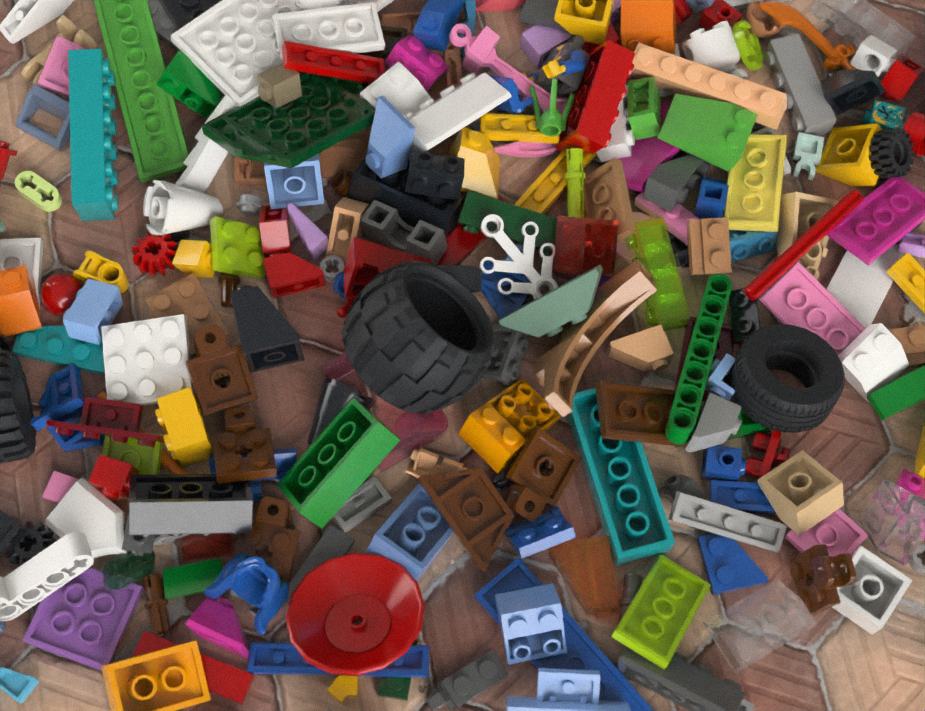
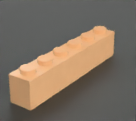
M638 43L634 51L632 79L637 80L654 76L658 88L674 94L734 103L757 114L756 123L777 130L787 108L786 93Z

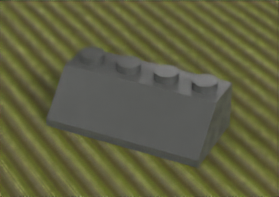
M628 647L625 648L618 660V670L624 677L688 711H738L745 696V692L741 690V686L738 683L727 678L722 681L712 676L714 673L712 670L701 664H697L695 667L685 662L686 658L676 651L665 670Z

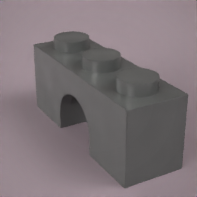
M377 200L372 202L360 219L366 238L385 247L428 259L435 266L448 248L444 230L422 220L414 228L400 218L397 209Z

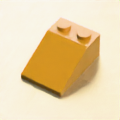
M197 640L101 666L111 711H176L211 700Z

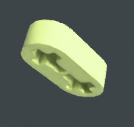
M23 171L15 178V186L18 192L41 210L53 212L61 206L62 197L57 188L36 173ZM25 182H32L35 186V189H32L29 186L24 187L23 184ZM42 194H45L48 197L53 196L54 199L52 201H45L42 197Z

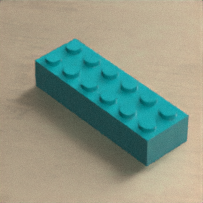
M102 49L68 50L72 205L83 222L115 220V211L119 210L120 207L118 194H115L114 185L119 184L118 171L114 169V160H118L117 145L113 144V135H117L116 119H112V110H116V97L111 91V86L116 84L114 69H111L110 60L105 58Z
M596 388L575 393L573 410L566 416L579 456L582 458L581 463L614 566L669 552L674 546L675 541L642 443L602 438Z

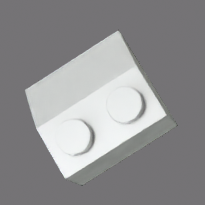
M882 323L870 324L838 355L843 365L845 379L868 403L870 402L866 397L869 394L891 383L909 366L901 343Z

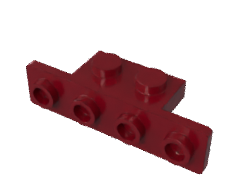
M85 397L80 424L46 420V426L54 427V433L72 436L74 430L81 431L82 437L100 439V434L110 435V441L127 443L128 438L138 439L137 445L155 447L156 442L165 443L163 436L139 432L144 405Z

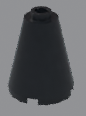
M325 376L322 381L307 444L312 445L353 397L369 410L372 409L375 400L369 396L366 398L361 395L362 392Z

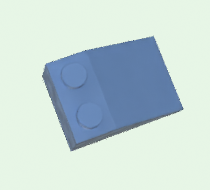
M419 483L374 534L365 553L379 554L403 565L418 582L454 533Z

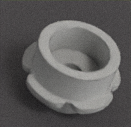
M242 194L239 197V202H236V207L240 209L241 214L254 216L256 212H260L262 207L260 205L261 198L251 194Z

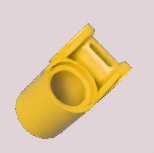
M89 250L84 253L85 259L79 269L74 270L72 273L74 277L84 284L88 279L119 286L121 294L129 287V279L120 264ZM118 276L114 281H109L112 277Z

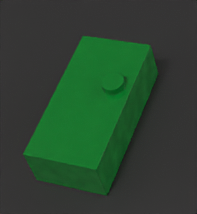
M353 397L276 485L299 513L320 528H323L396 446L400 439L375 414Z

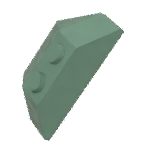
M601 265L504 315L499 320L500 325L535 337H541L544 334L551 337L563 330L562 325L571 321L574 325L588 317L586 313L593 305L603 271Z

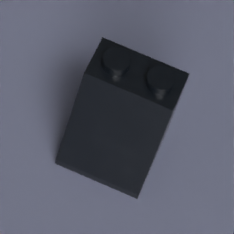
M245 285L230 292L242 350L250 373L305 360L299 335L258 285L253 287Z

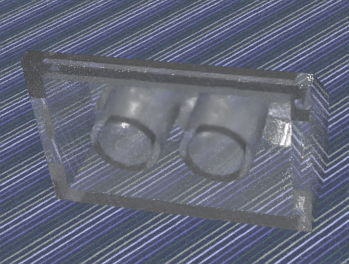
M776 579L704 621L703 624L736 675L815 627L817 622L802 599L780 580Z

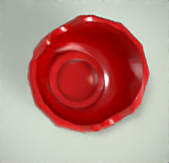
M56 274L47 278L42 285L40 294L44 310L53 316L65 313L75 301L78 290L83 288L81 282L71 274Z

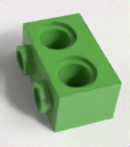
M654 76L628 81V120L635 140L658 136L661 129V97Z

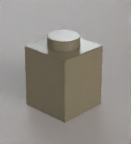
M283 63L257 75L259 96L263 101L268 102L276 109L302 96L299 73L294 70L284 69Z

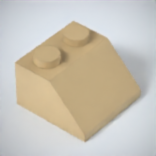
M803 450L758 479L760 488L779 519L798 535H801L844 506L843 482Z

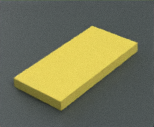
M750 134L741 159L728 172L727 185H729L723 218L728 217L729 230L778 232L787 135Z

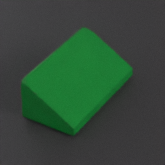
M222 557L163 569L165 598L171 599L204 592L207 587L213 584L223 570Z

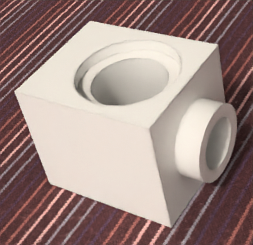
M870 35L860 44L850 65L859 70L874 71L879 78L883 73L887 74L895 63L893 58L898 50ZM872 55L877 56L878 59H879V62H876V61L873 59V56H872Z

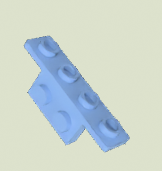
M538 668L537 697H506V711H630L628 702L599 700L600 672L592 670Z

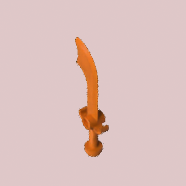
M778 1L759 3V8L768 12L776 20L778 26H794L812 40L828 57L822 64L824 69L834 71L841 67L843 70H858L850 65L851 62H849L855 54V49L850 44L848 47L845 45L835 47L803 14L790 5Z

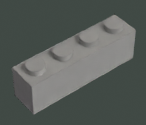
M799 33L770 40L764 53V61L767 67L771 68L775 87L787 95L786 110L791 115L794 131L815 136L830 133L837 119L831 106L825 100L820 80Z

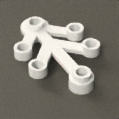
M490 214L482 220V233L487 237H494L514 261H500L492 257H485L479 265L482 272L485 274H490L494 271L524 274L531 282L519 283L513 282L509 278H503L497 284L499 293L502 295L510 293L532 294L533 298L536 299L542 296L539 291L541 285H546L549 291L558 287L556 281L551 278L553 257L556 255V247L552 243H545L539 248V255L542 258L540 275L533 268L535 236L539 232L536 223L527 222L522 226L521 233L524 236L522 254L504 233V223L498 215ZM488 222L496 224L495 231L491 232L487 229ZM526 226H533L535 233L528 235L525 232ZM548 246L552 249L551 256L543 254L544 247ZM489 260L493 263L492 270L484 269V261ZM504 281L509 282L511 286L507 292L501 289V283Z

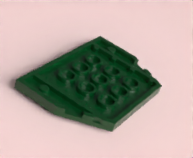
M304 72L299 75L302 91L301 97L276 109L258 96L241 107L238 106L203 124L202 130L205 136L235 157L293 168L373 124L375 112L367 100L364 98L363 100L360 99V93L363 91L362 82Z

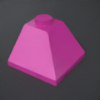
M207 597L188 619L186 626L196 636L249 659L250 650L239 616L232 609L234 604L221 597L217 598L216 601Z

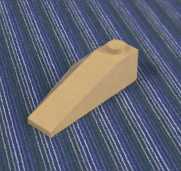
M800 192L782 194L776 239L778 257L834 207L838 200ZM827 235L798 260L816 280H818L820 275L818 267L821 259L825 258L828 252L826 245L829 236Z

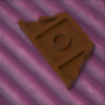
M473 468L463 471L422 475L417 478L480 572L486 570L514 514L483 469Z

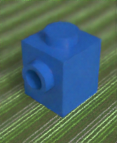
M717 445L705 448L702 458L701 480L737 481L740 475L744 476L746 459L742 458V449Z

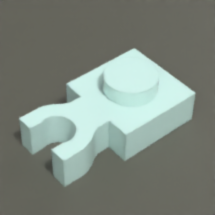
M798 132L792 160L799 162L793 170V176L798 177L800 169H805L808 171L807 179L813 180L816 171L815 165H818L821 160L824 137Z

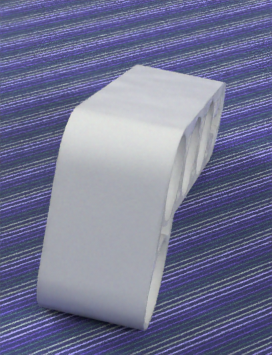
M72 532L63 536L4 578L0 576V621H9L18 617L93 564V556L84 533Z

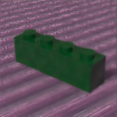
M472 191L467 192L458 224L463 225V231L477 235L478 230L481 231L482 220L490 214H495L503 220V231L509 239L514 241V244L523 246L522 226L527 222H534L539 228V232L535 236V248L539 249L545 243H552L556 247V255H563L573 223ZM488 222L487 229L491 232L495 231L496 224ZM528 225L525 228V232L528 235H533L535 229L533 226ZM488 237L489 239L496 241L494 237ZM548 246L544 247L543 254L551 256L552 249Z

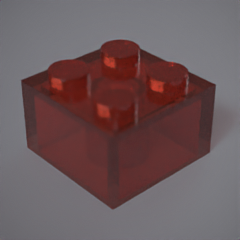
M558 216L553 271L581 275L601 265L603 269L601 275H614L619 220Z

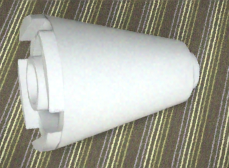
M154 180L153 183L155 185L148 186L145 193L143 213L144 216H149L150 224H146L150 233L154 235H165L210 225L212 218L215 216L222 217L223 206L218 198L164 180Z

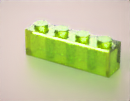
M664 217L634 222L636 232L626 237L628 249H633L635 258H632V263L639 259L655 277L657 291L645 299L647 309H645L646 322L648 325H652V327L661 324L664 331L683 328L689 322L690 315Z

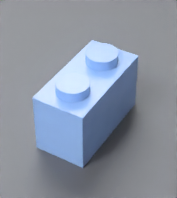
M92 279L86 281L83 288L78 290L72 306L65 311L63 316V323L70 338L100 345L102 341L101 326L111 325L123 306L119 286Z

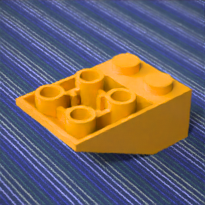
M522 378L472 412L458 435L489 466L499 473L516 460L533 428H540L546 432L562 416L556 410H551L545 400Z

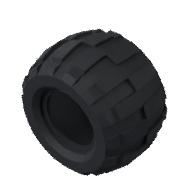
M417 260L413 262L404 261L375 276L356 296L348 311L349 315L344 322L345 327L342 329V341L345 346V352L360 379L387 403L413 414L418 412L424 415L442 410L463 398L479 383L491 363L492 355L496 350L495 334L491 321L473 293L447 271L435 265Z

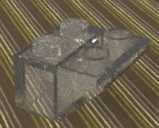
M884 478L857 521L869 535L868 538L877 552L905 566L925 539V500Z

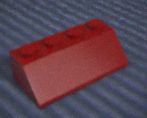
M608 39L589 53L590 59L577 90L573 91L575 98L566 121V130L561 131L559 134V143H556V149L566 151L571 148H581L583 153L594 154L608 146L612 137L610 133L611 127L619 116V110H617L619 102L624 98L627 87H625L626 80L634 69V64L632 63L635 56L634 52Z

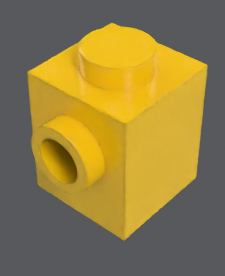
M199 240L180 241L172 264L186 276L193 273L195 277L213 278L215 271L212 268L211 244L207 241Z

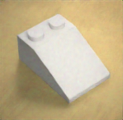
M397 62L360 93V99L363 100L364 98L367 100L369 105L373 107L374 112L378 97L383 95L402 115L410 111L414 115L421 110L419 108L420 104L431 99L417 78L400 62Z

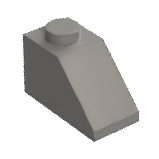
M709 393L700 409L685 451L690 453L720 445L726 442L730 434L736 435L742 419L738 418L742 407L713 393Z

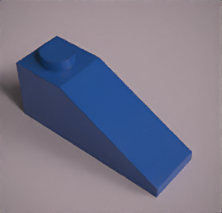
M429 0L425 4L413 31L415 37L423 43L424 47L431 50L446 51L450 40L449 34L457 22L464 0Z

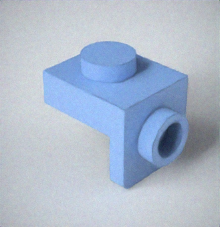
M728 353L722 361L716 359L709 371L711 376L706 383L705 389L708 391V394L713 393L730 401L735 390L723 381L733 367L735 358Z

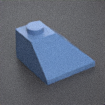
M383 95L378 97L365 160L368 167L380 178L407 169L415 127Z

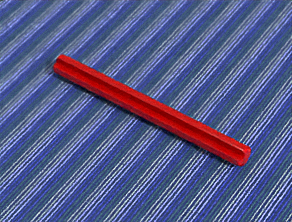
M853 190L844 196L746 286L743 292L747 298L752 301L762 295L863 201V196L859 191Z

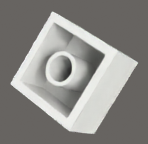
M860 546L851 554L856 579L846 587L837 588L841 603L833 606V608L872 635L883 628L912 580L863 546Z

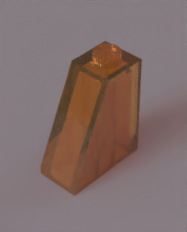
M608 536L570 540L548 548L549 557L587 615L595 614V618L613 616L612 612L617 611L619 607V600Z

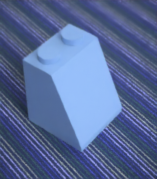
M319 154L293 168L264 163L271 209L287 208L286 205L290 202L296 207L324 204Z

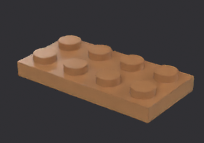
M193 273L144 299L154 318L181 314L187 316L191 359L197 358L192 342L194 334L198 329L216 324L222 329L228 348L237 346ZM204 337L207 343H212L211 338ZM218 373L214 383L218 384L229 377H223L222 373Z

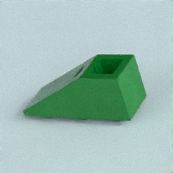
M181 51L177 52L156 83L166 93L172 95L205 119L210 117L223 99L214 84Z

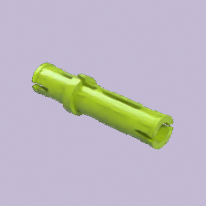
M571 148L566 150L567 173L564 174L568 189V222L573 223L570 231L585 230L584 179H586V173L583 171V149Z

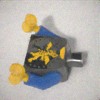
M571 35L568 43L555 47L550 52L541 70L531 73L528 79L551 94L552 79L556 78L557 97L577 90L590 59L589 54L582 50L585 40L578 35Z

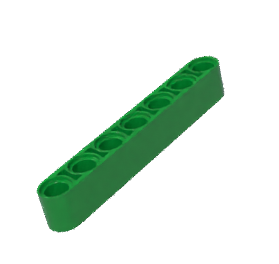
M713 274L709 277L701 299L665 428L666 438L674 444H684L689 440L697 420L732 289L731 280L723 274Z

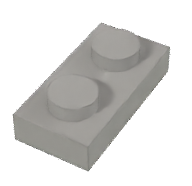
M374 476L359 486L332 518L345 534L390 504L392 498Z

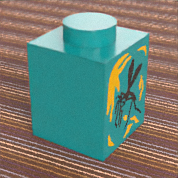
M875 100L870 109H865L861 123L865 125L878 123L882 130L898 129L902 126L906 108Z

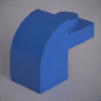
M702 177L694 210L695 216L699 219L722 218L729 188L727 181Z

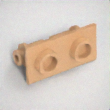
M414 448L411 455L412 460L405 473L419 478L422 475L463 471L468 468H465L463 463H458L448 458H444L442 465L437 464L438 454L420 448V450Z

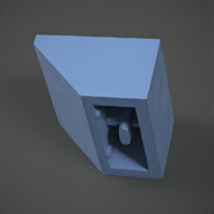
M554 583L495 595L498 620L508 665L567 653L561 602Z

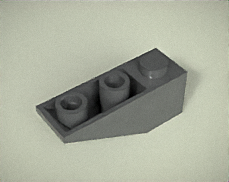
M691 154L660 164L647 179L643 199L672 212L678 203H684L689 190H695L701 176L706 177L711 163Z

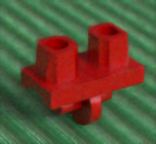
M773 430L772 434L756 432L752 449L766 454L764 460L749 456L745 474L759 479L772 471L774 465L778 467L791 458L789 457L791 449L783 447L781 454H778L782 432Z

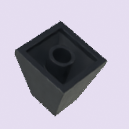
M844 69L842 71H834L826 79L820 81L825 100L837 115L887 92L876 73L869 70Z

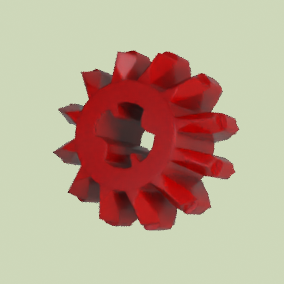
M146 231L145 239L137 238L138 246L132 247L134 255L132 260L135 266H139L141 273L149 272L150 276L154 278L157 272L165 276V269L174 270L175 266L172 262L178 246L176 242L172 241L169 234L151 236Z

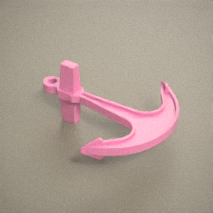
M465 24L453 26L449 34L450 42L457 47L464 46L466 56L461 65L470 73L474 72V74L481 67H489L498 76L513 78L518 87V94L531 96L530 86L533 85L537 94L541 115L546 109L550 108V93L497 57L495 46L500 38L499 35L486 26L479 36L471 37V30ZM457 33H461L464 38L458 37ZM556 98V109L560 111L561 115H563L569 98ZM512 142L494 148V153L514 157L537 158L548 156L561 150L555 148L556 143Z

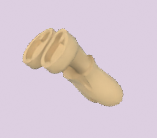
M62 15L57 20L58 36L86 49L98 48L95 41L85 31L78 30L66 16ZM54 41L51 44L48 43L45 49L31 59L21 72L25 79L28 81L33 80L35 85L38 83Z

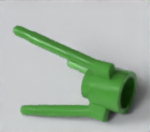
M553 78L550 108L546 109L541 115L535 87L533 85L530 86L537 120L536 129L540 130L543 135L551 137L559 135L561 131H565L566 121L573 105L575 94H570L563 115H561L560 111L556 109L557 79Z

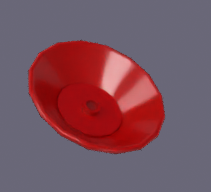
M350 553L328 559L304 576L291 594L286 623L291 643L306 662L330 674L358 676L383 669L408 651L421 631L425 604L418 582L403 565L379 554ZM362 621L360 625H353L355 622Z

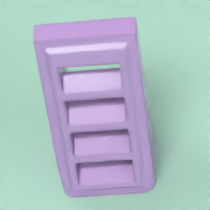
M290 202L286 205L289 219L310 257L315 261L327 251L328 238L305 214Z

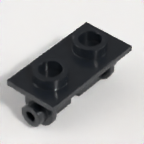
M744 288L731 291L729 297L734 343L745 341L752 332L760 329L757 299L749 300L743 292Z

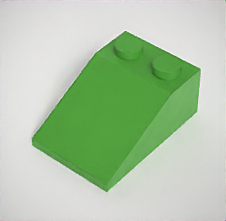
M676 93L657 138L730 172L742 157L757 114L734 103Z

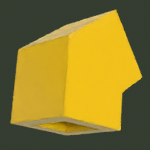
M339 675L327 689V692L343 705L348 697L358 698L359 678L358 676Z

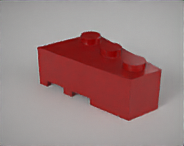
M353 237L343 270L345 297L356 298L375 276L392 266L399 265L404 261L413 262L414 260L431 264L430 260Z

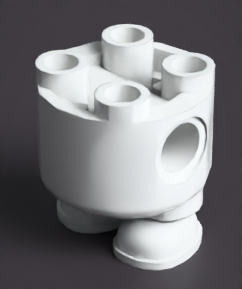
M728 21L720 22L713 26L712 30L706 32L704 28L696 30L690 34V39L682 43L687 60L742 79L748 77L744 69L737 68L736 64L741 56L734 40L733 30L729 26Z

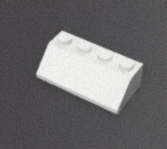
M474 72L460 80L462 85L457 88L452 85L440 92L441 98L434 101L431 98L420 104L419 108L421 110L414 115L412 111L403 115L415 127L410 154L412 150L427 151L512 97L510 92L488 74L482 73L476 76Z

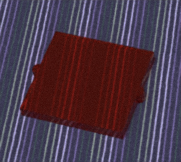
M197 533L182 537L183 565L221 557L222 563L227 564L232 559L231 534L213 533L212 535L203 536Z

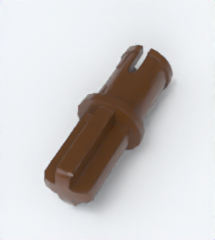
M221 272V276L218 278L219 283L222 284L221 306L233 308L230 292L237 289V285L240 284V278L237 275Z
M151 574L149 575L150 579H148V576H144L141 579L147 601L144 606L149 611L153 633L155 635L165 634L170 631L171 627L166 608L168 599L164 598L161 575Z

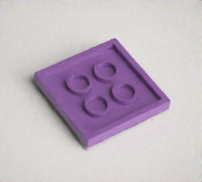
M88 568L40 601L22 641L102 671V665L113 662L144 588L101 571Z

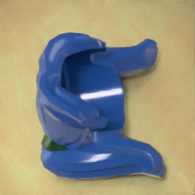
M241 553L233 557L226 564L217 579L203 593L211 599H216L228 589H232L237 596L248 604L258 607L259 610L254 619V628L258 634L263 635L266 632L268 622L276 615L287 599L289 585L279 577L276 568L268 564L264 559Z

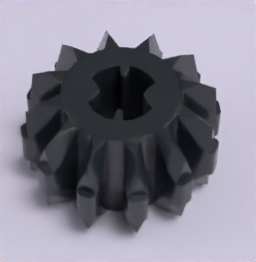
M26 521L25 529L22 530L20 528L17 531L18 534L10 540L12 545L7 546L5 551L11 554L9 561L13 565L18 564V567H20L57 540L52 538L54 535L51 528L45 529V525L42 522H38L34 526L32 522Z

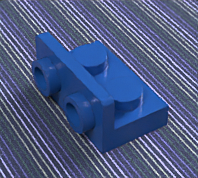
M489 75L508 90L512 96L493 109L516 114L526 110V106L534 102L532 96L518 94V87L513 78Z

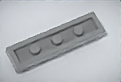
M678 491L676 492L668 518L675 522L777 553L780 551L787 525Z

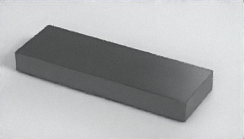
M330 524L289 584L288 596L285 602L289 604L291 594L308 572L328 559L346 555L355 543V539Z

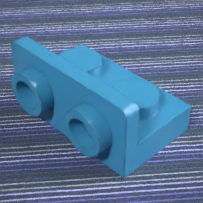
M729 230L731 262L776 250L777 232Z

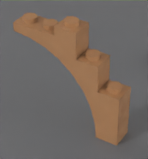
M639 259L598 287L593 305L586 313L588 317L574 325L570 321L563 326L560 343L535 360V378L545 389L544 400L551 410L556 409L563 417L573 410V399L578 382L596 350L630 312L657 291L655 277Z

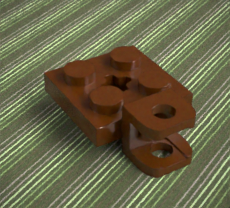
M216 324L198 329L192 339L197 358L188 360L185 364L202 416L257 400L258 395L241 345L228 348L224 333ZM204 337L211 338L212 343H207ZM218 373H222L223 377H229L226 388H221L220 385L214 383Z
M250 406L227 408L225 411L226 432L212 434L217 484L277 477L270 427L255 429L254 413ZM237 414L244 415V417L240 419H237L234 416ZM248 453L247 457H241V454Z
M533 428L506 476L515 484H512L504 499L505 503L514 516L521 519L526 518L529 521L536 520L546 504L555 507L582 459L540 428ZM547 460L546 467L549 468L548 472L540 473V463Z
M264 497L258 507L256 522L252 521V532L238 535L233 556L245 553L251 557H259L257 556L258 550H262L264 546H269L268 551L273 553L272 558H266L265 561L275 567L279 577L288 584L300 537V531L288 529L291 518L290 504L285 500ZM278 507V513L272 516V509Z
M826 544L814 545L790 559V574L796 583L798 591L797 602L802 609L804 617L815 616L841 603L837 588L846 587L856 579L851 555L844 553L829 557Z

